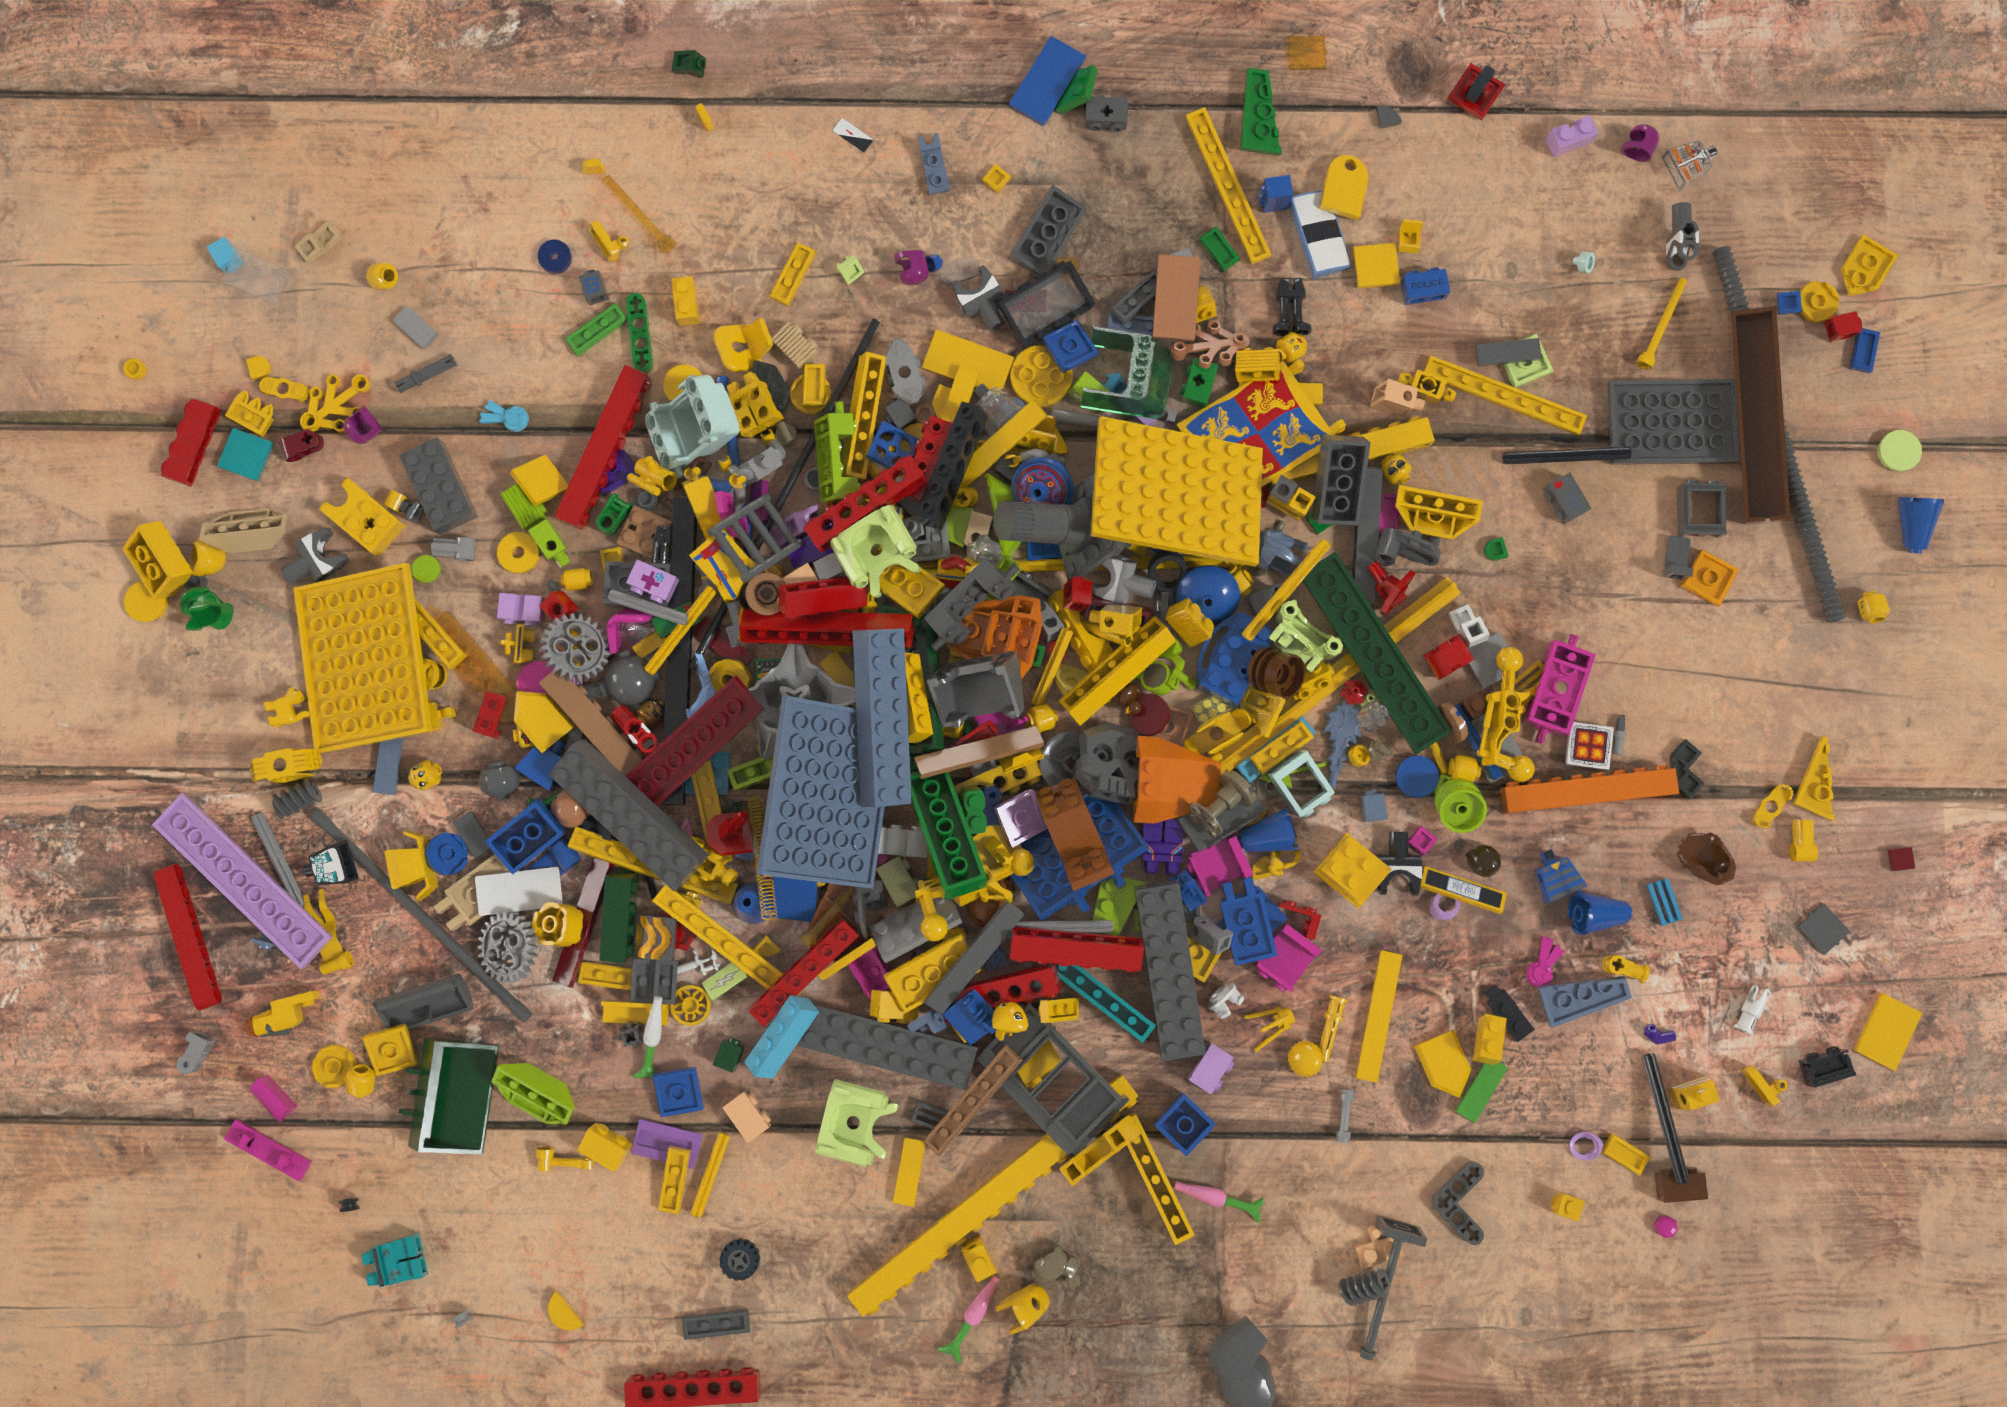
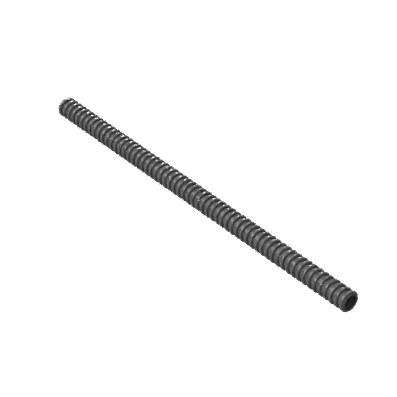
M1720 247L1714 250L1712 255L1716 257L1714 262H1717L1716 268H1719L1718 274L1721 275L1720 280L1723 281L1722 286L1725 287L1723 291L1727 293L1725 297L1729 299L1727 302L1731 306L1729 310L1750 309L1747 307L1749 303L1745 301L1747 297L1744 295L1745 290L1742 289L1743 284L1739 282L1741 278L1738 277L1739 271H1736L1737 265H1734L1735 259H1732L1731 247ZM1784 425L1788 488L1791 498L1789 502L1792 503L1791 509H1794L1793 515L1797 517L1795 521H1798L1797 528H1800L1799 534H1802L1801 540H1804L1803 546H1806L1804 551L1808 553L1807 559H1810L1808 564L1812 566L1810 569L1811 572H1814L1812 576L1816 578L1814 583L1818 585L1817 591H1820L1818 596L1822 598L1820 600L1824 604L1822 608L1826 610L1824 613L1828 617L1826 621L1831 623L1845 619L1846 614H1843L1844 608H1841L1842 601L1839 602L1841 597L1837 595L1838 589H1835L1837 584L1833 582L1835 578L1831 576L1832 570H1829L1831 565L1827 563L1828 557H1825L1827 552L1823 550L1825 546L1821 544L1822 538H1819L1821 533L1817 531L1819 527L1815 525L1817 520L1813 518L1815 514L1811 512L1813 508L1809 506L1811 501L1807 499L1809 495L1805 493L1807 488L1803 486L1805 482H1802L1803 476L1799 474L1801 469H1798L1799 463L1795 461L1797 457H1794L1793 444H1790L1791 438H1788L1789 432H1786L1787 426Z

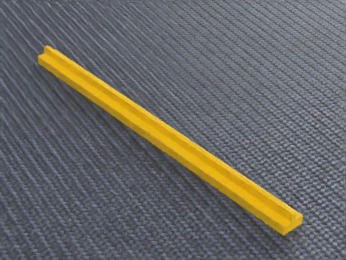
M1446 577L1385 624L1384 627L1395 644L1461 593L1456 587L1457 584L1453 583L1449 577ZM1346 654L1332 665L1335 672L1332 675L1334 681L1330 683L1328 688L1323 690L1317 689L1311 692L1307 699L1299 698L1295 700L1294 697H1291L1285 701L1269 738L1263 736L1259 728L1254 725L1239 740L1219 752L1222 754V759L1218 761L1221 763V774L1226 769L1230 772L1357 674L1360 670L1350 654Z

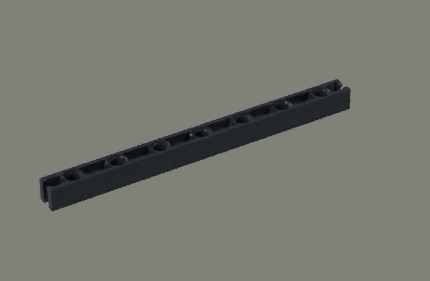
M674 497L671 575L676 576L679 582L669 601L670 609L679 607L691 601L692 605L694 603L696 566L689 555L696 550L697 518L688 498ZM693 625L667 657L664 740L688 719L686 709L690 708L691 669L688 666L692 659ZM686 781L661 804L686 805Z

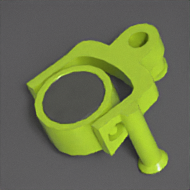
M1176 638V642L1157 658L1174 662L1176 664L1174 671L1166 663L1154 660L1136 676L1144 688L1155 695L1163 696L1172 689L1177 691L1180 681L1185 684L1188 690L1196 687V680L1189 678L1182 672L1185 661L1179 654L1183 648Z

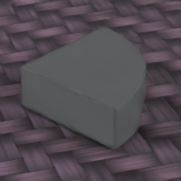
M1377 106L1376 111L1380 129L1401 125L1402 120L1395 110L1386 106Z

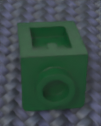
M696 50L674 51L671 70L673 73H693L699 78L704 77V70L706 68V58Z

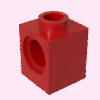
M1857 311L1834 316L1824 323L1830 343L1854 337L1863 331L1862 320L1858 317Z
M1075 576L1064 584L1063 608L1083 612L1092 605V581Z
M552 591L539 606L552 621L555 618L561 621V616L564 614L569 619L571 613L575 614L579 610L577 605L564 591Z

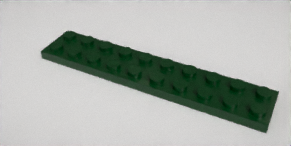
M1336 551L1319 561L1302 582L1415 755L1451 733V728Z

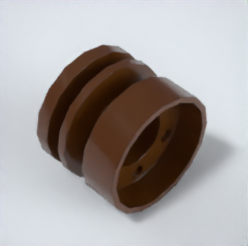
M1262 647L1251 658L1247 673L1248 681L1251 687L1258 691L1288 699L1296 695L1302 687L1305 679V664L1301 657L1295 654L1282 652L1271 647Z

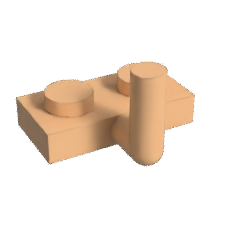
M1375 1226L1368 1228L1371 1241L1355 1246L1362 1269L1389 1260L1394 1239L1390 1237L1379 1238L1381 1233ZM1402 1247L1400 1250L1399 1257L1404 1256Z

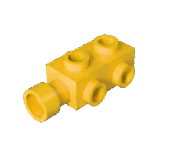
M1322 659L1312 672L1306 668L1308 664L1305 665V679L1301 689L1293 696L1295 700L1299 698L1307 699L1311 692L1329 687L1330 683L1334 681L1332 675L1335 674L1330 663L1325 664Z
M691 837L709 854L707 859L698 868V876L705 881H713L719 878L723 884L730 887L735 882L739 873L732 868L728 869L725 867L728 859L724 856H719L709 849L704 840L698 837Z

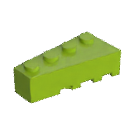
M1123 877L1127 885L1119 889L1112 878L1108 881L1106 879L1102 880L1099 885L1092 921L1111 920L1113 921V931L1089 933L1119 936L1136 903L1134 886L1144 885L1145 882Z

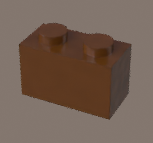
M1686 1167L1690 1181L1680 1185L1676 1183L1672 1168L1662 1169V1173H1655L1658 1200L1664 1203L1707 1200L1708 1192L1705 1172L1697 1170V1167Z

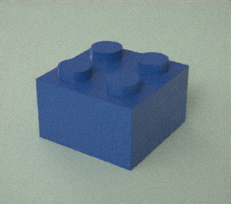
M1183 1092L1153 1122V1125L1186 1157L1216 1125Z

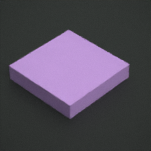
M1028 789L994 807L1010 847H1014L1048 829L1032 789Z

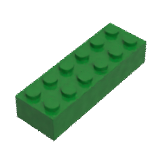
M918 771L910 773L911 805L945 901L986 888L987 876L949 772L922 779Z

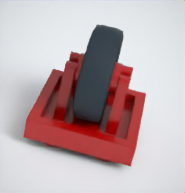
M1470 63L1447 99L1482 121L1506 84L1493 77L1496 70L1486 65L1482 70Z

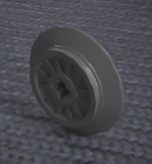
M1066 731L1058 733L1049 739L1043 747L1042 753L1044 758L1040 759L1039 766L1042 777L1049 787L1059 784L1064 779L1075 777L1076 762L1080 758L1079 735L1081 732ZM1069 758L1074 761L1070 768L1068 765H1065V761H1068Z

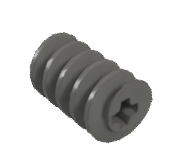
M304 779V787L300 783H296L297 790L289 786L288 794L284 790H280V798L277 794H272V804L276 815L282 820L284 816H291L292 812L298 813L300 809L304 810L308 805H315L316 801L322 802V794L318 786Z
M1378 1269L1377 1272L1373 1270L1369 1274L1367 1272L1363 1273L1362 1276L1360 1274L1355 1275L1354 1278L1350 1276L1347 1280L1342 1278L1339 1281V1290L1344 1301L1348 1305L1353 1306L1357 1303L1361 1304L1387 1297L1390 1291V1283L1385 1270Z

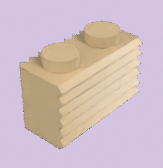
M787 321L771 339L774 346L801 372L804 369V364L811 363L818 356L816 350L818 346L811 338L805 339L801 335L803 331L797 324L791 325Z

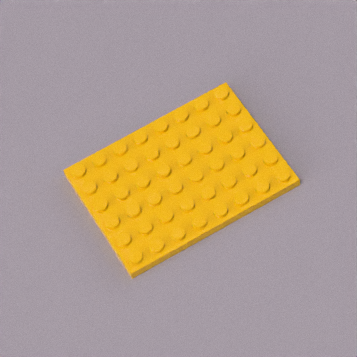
M1101 416L1098 420L1090 536L1256 567L1259 564L1263 448Z
M402 563L294 587L314 749L320 754L432 732L410 564Z

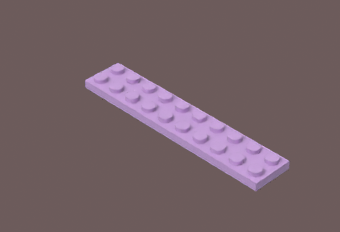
M181 793L152 824L300 969H304L333 938L312 915L186 794Z

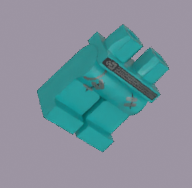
M419 1233L376 1245L371 1250L361 1254L364 1266L372 1263L375 1265L376 1271L366 1274L368 1286L379 1285L380 1288L412 1279H420L428 1275L424 1255L418 1256L423 1252Z

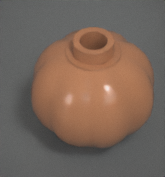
M565 790L561 791L551 804L552 815L556 817L560 825L566 828L581 826L583 821L587 820L588 815H591Z

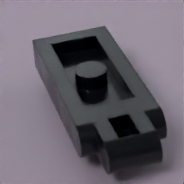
M1493 985L1484 992L1489 999L1486 1003L1494 1014L1498 1017L1507 1018L1505 1029L1515 1042L1518 1043L1535 1030L1504 989L1500 991L1496 985Z

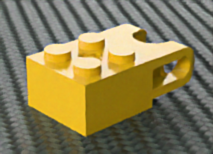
M346 477L341 483V486L348 495L346 503L340 507H334L328 502H324L319 509L370 553L379 557L406 525L359 485Z

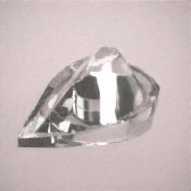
M986 534L980 535L975 542L967 545V557L977 562L987 558L997 565L1002 558L1001 545L992 541Z
M620 623L619 631L625 633L630 643L638 644L649 634L655 632V626L650 623Z

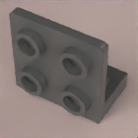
M882 880L874 881L873 889L856 887L857 891L853 892L854 905H856V911H854L858 933L863 934L864 940H869L866 910H880L887 907Z

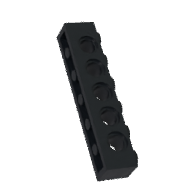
M961 402L915 513L916 518L924 526L939 530L943 529L988 419L987 414L979 405Z

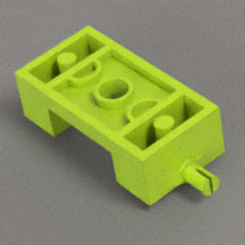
M842 401L834 402L835 413H828L814 420L820 502L827 504H838L844 496L860 489L857 477H841L843 464L840 462L842 448L840 441L854 435L856 429L853 413H844V402ZM846 511L843 516H850L851 511Z

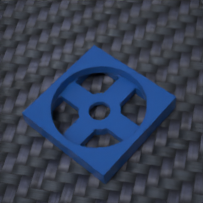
M882 421L866 458L890 469L895 465L891 463L893 458H902L909 455L913 457L916 442L920 439ZM885 432L894 435L892 441L889 442L879 437ZM902 439L909 443L910 452L901 449L899 444ZM876 446L884 450V458H881L878 454ZM889 446H894L896 452H890Z

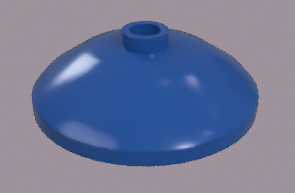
M1203 565L1188 571L1182 577L1176 590V602L1179 603L1188 597L1200 607L1201 613L1206 618L1211 619L1213 625H1217L1232 616L1236 611L1240 601V590L1236 579L1227 570L1214 565ZM1206 599L1212 600V602L1209 604L1205 603L1204 601Z

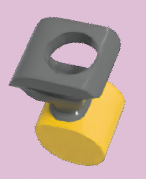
M392 489L383 505L399 514L402 512L406 513L407 519L415 524L418 523L424 513L420 503L414 502L412 505L408 503L409 498Z

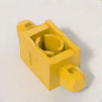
M1417 370L1413 376L1410 373L1401 372L1397 382L1417 388L1416 397L1425 399V401L1435 405L1441 398H1443L1442 401L1453 402L1456 396L1454 390L1450 388L1445 389L1447 380L1421 370ZM1422 384H1429L1431 391L1424 390Z

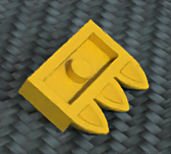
M248 391L239 393L225 416L264 437L274 421L272 418V404L260 410L261 400L259 397L248 403Z

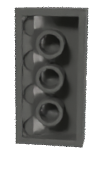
M1052 185L1048 188L1007 258L1036 275L1044 271L1048 274L1087 208Z

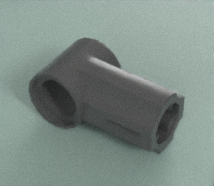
M1169 592L1156 593L1153 617L1158 618L1173 635L1174 629L1168 624L1165 617L1169 607L1174 605V594Z

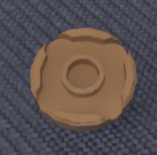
M1448 702L1437 707L1452 730L1448 734L1449 738L1456 743L1466 740L1465 738L1468 737L1467 725L1463 717H1458L1455 713L1457 708Z

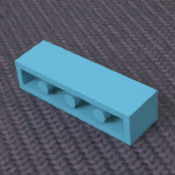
M790 995L744 1061L754 1077L773 1079L819 1013L809 998Z

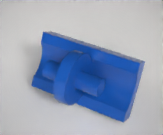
M1187 869L1168 879V881L1177 880L1179 882L1182 903L1188 912L1207 903V898Z

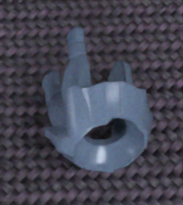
M1275 529L1261 532L1259 564L1257 566L1263 570L1272 568L1285 576H1290L1293 573V569L1289 562L1299 566L1303 559L1294 555L1290 548L1295 547L1306 552L1308 543L1283 534L1282 530Z

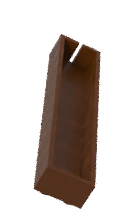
M1776 306L1731 311L1745 525L1766 523V519H1770V523L1791 521Z

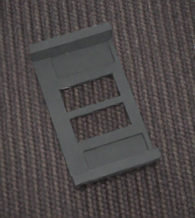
M1034 1001L1022 1008L1029 1024L1027 1030L1012 1033L1010 1037L1005 1034L1002 1041L995 1037L979 1053L980 1056L977 1060L986 1068L1005 1045H1009L1023 1061L1001 1086L1067 1155L1073 1153L1076 1156L1130 1099L1125 1094L1119 1095L1051 1023H1041L1039 1011L1036 1009L1038 1004ZM1050 1039L1066 1057L1030 1093L1014 1075ZM1072 1062L1086 1076L1087 1080L1051 1115L1036 1097Z

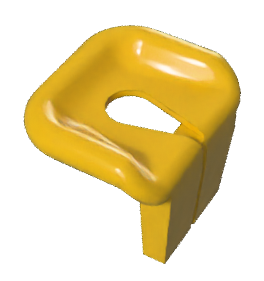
M758 318L750 325L720 326L713 335L723 365L728 370L736 373L752 371L754 360L762 362V358L774 345L764 318ZM732 343L747 344L749 349L740 353L736 352L732 347Z

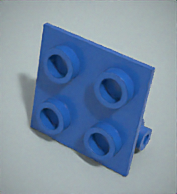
M975 989L942 1014L970 1045L988 1032L993 1034L996 1031L992 1026L995 1010Z

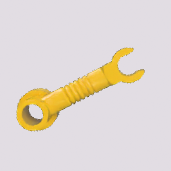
M543 1146L536 1148L538 1171H550L551 1166L577 1167L587 1170L594 1167V1161L590 1158L554 1157L553 1147Z

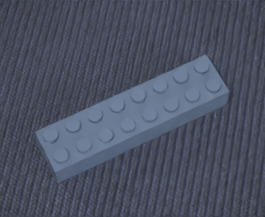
M904 629L853 631L860 805L876 808L911 804Z

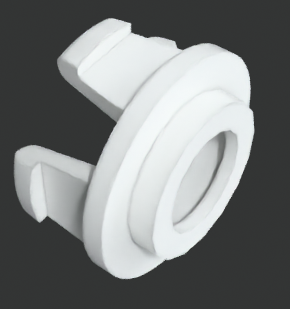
M1234 983L1230 985L1225 984L1217 989L1209 998L1208 1009L1213 1010L1217 1013L1218 1017L1224 1019L1231 1015L1225 1001L1228 999L1232 1003L1235 1002L1237 1005H1241L1244 997L1237 991Z

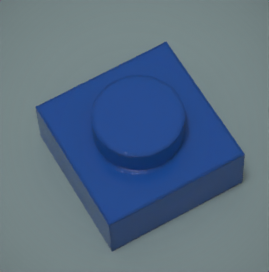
M1800 291L1782 292L1776 295L1778 315L1802 312Z

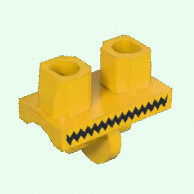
M517 624L515 626L514 641H512V633H506V639L499 640V645L505 646L504 654L510 655L511 647H514L512 664L519 665L521 662H532L533 650L522 649L523 641L534 642L535 630L524 628V625Z

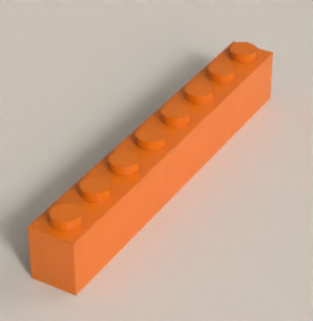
M1668 765L1654 766L1655 770L1647 771L1646 767L1635 768L1633 773L1627 774L1625 770L1612 771V775L1604 776V772L1591 773V778H1583V774L1570 776V780L1562 781V777L1548 778L1549 782L1541 783L1540 779L1527 781L1528 785L1521 786L1519 782L1506 783V787L1500 788L1503 814L1679 794L1676 768L1668 769Z

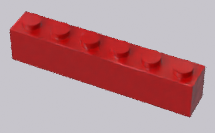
M1018 926L1012 929L1010 943V959L1017 962L1034 961L1038 964L1055 963L1060 966L1099 967L1104 970L1120 969L1125 972L1141 971L1144 952L1143 938Z

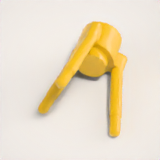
M1279 1006L1275 1009L1244 1016V1019H1250L1276 1013L1273 1016L1274 1022L1261 1028L1260 1031L1265 1032L1275 1026H1278L1279 1029L1254 1048V1052H1258L1283 1031L1291 1028L1290 1025L1296 1022L1289 1007L1282 1009Z

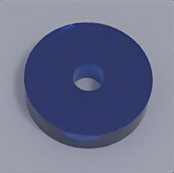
M557 239L548 240L538 250L539 264L548 273H563L572 263L571 250L563 241ZM558 254L557 259H552V256Z

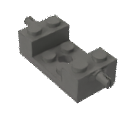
M987 558L981 561L924 618L940 636L931 644L932 648L938 651L948 642L955 646L963 643L971 630L962 619L970 615L973 608L987 598L988 593L1000 601L1009 598L1017 587L1011 578L1020 569L1013 563L1004 572Z

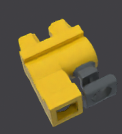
M1281 475L1266 503L1299 522L1306 515L1316 497L1300 487L1294 493L1298 484Z

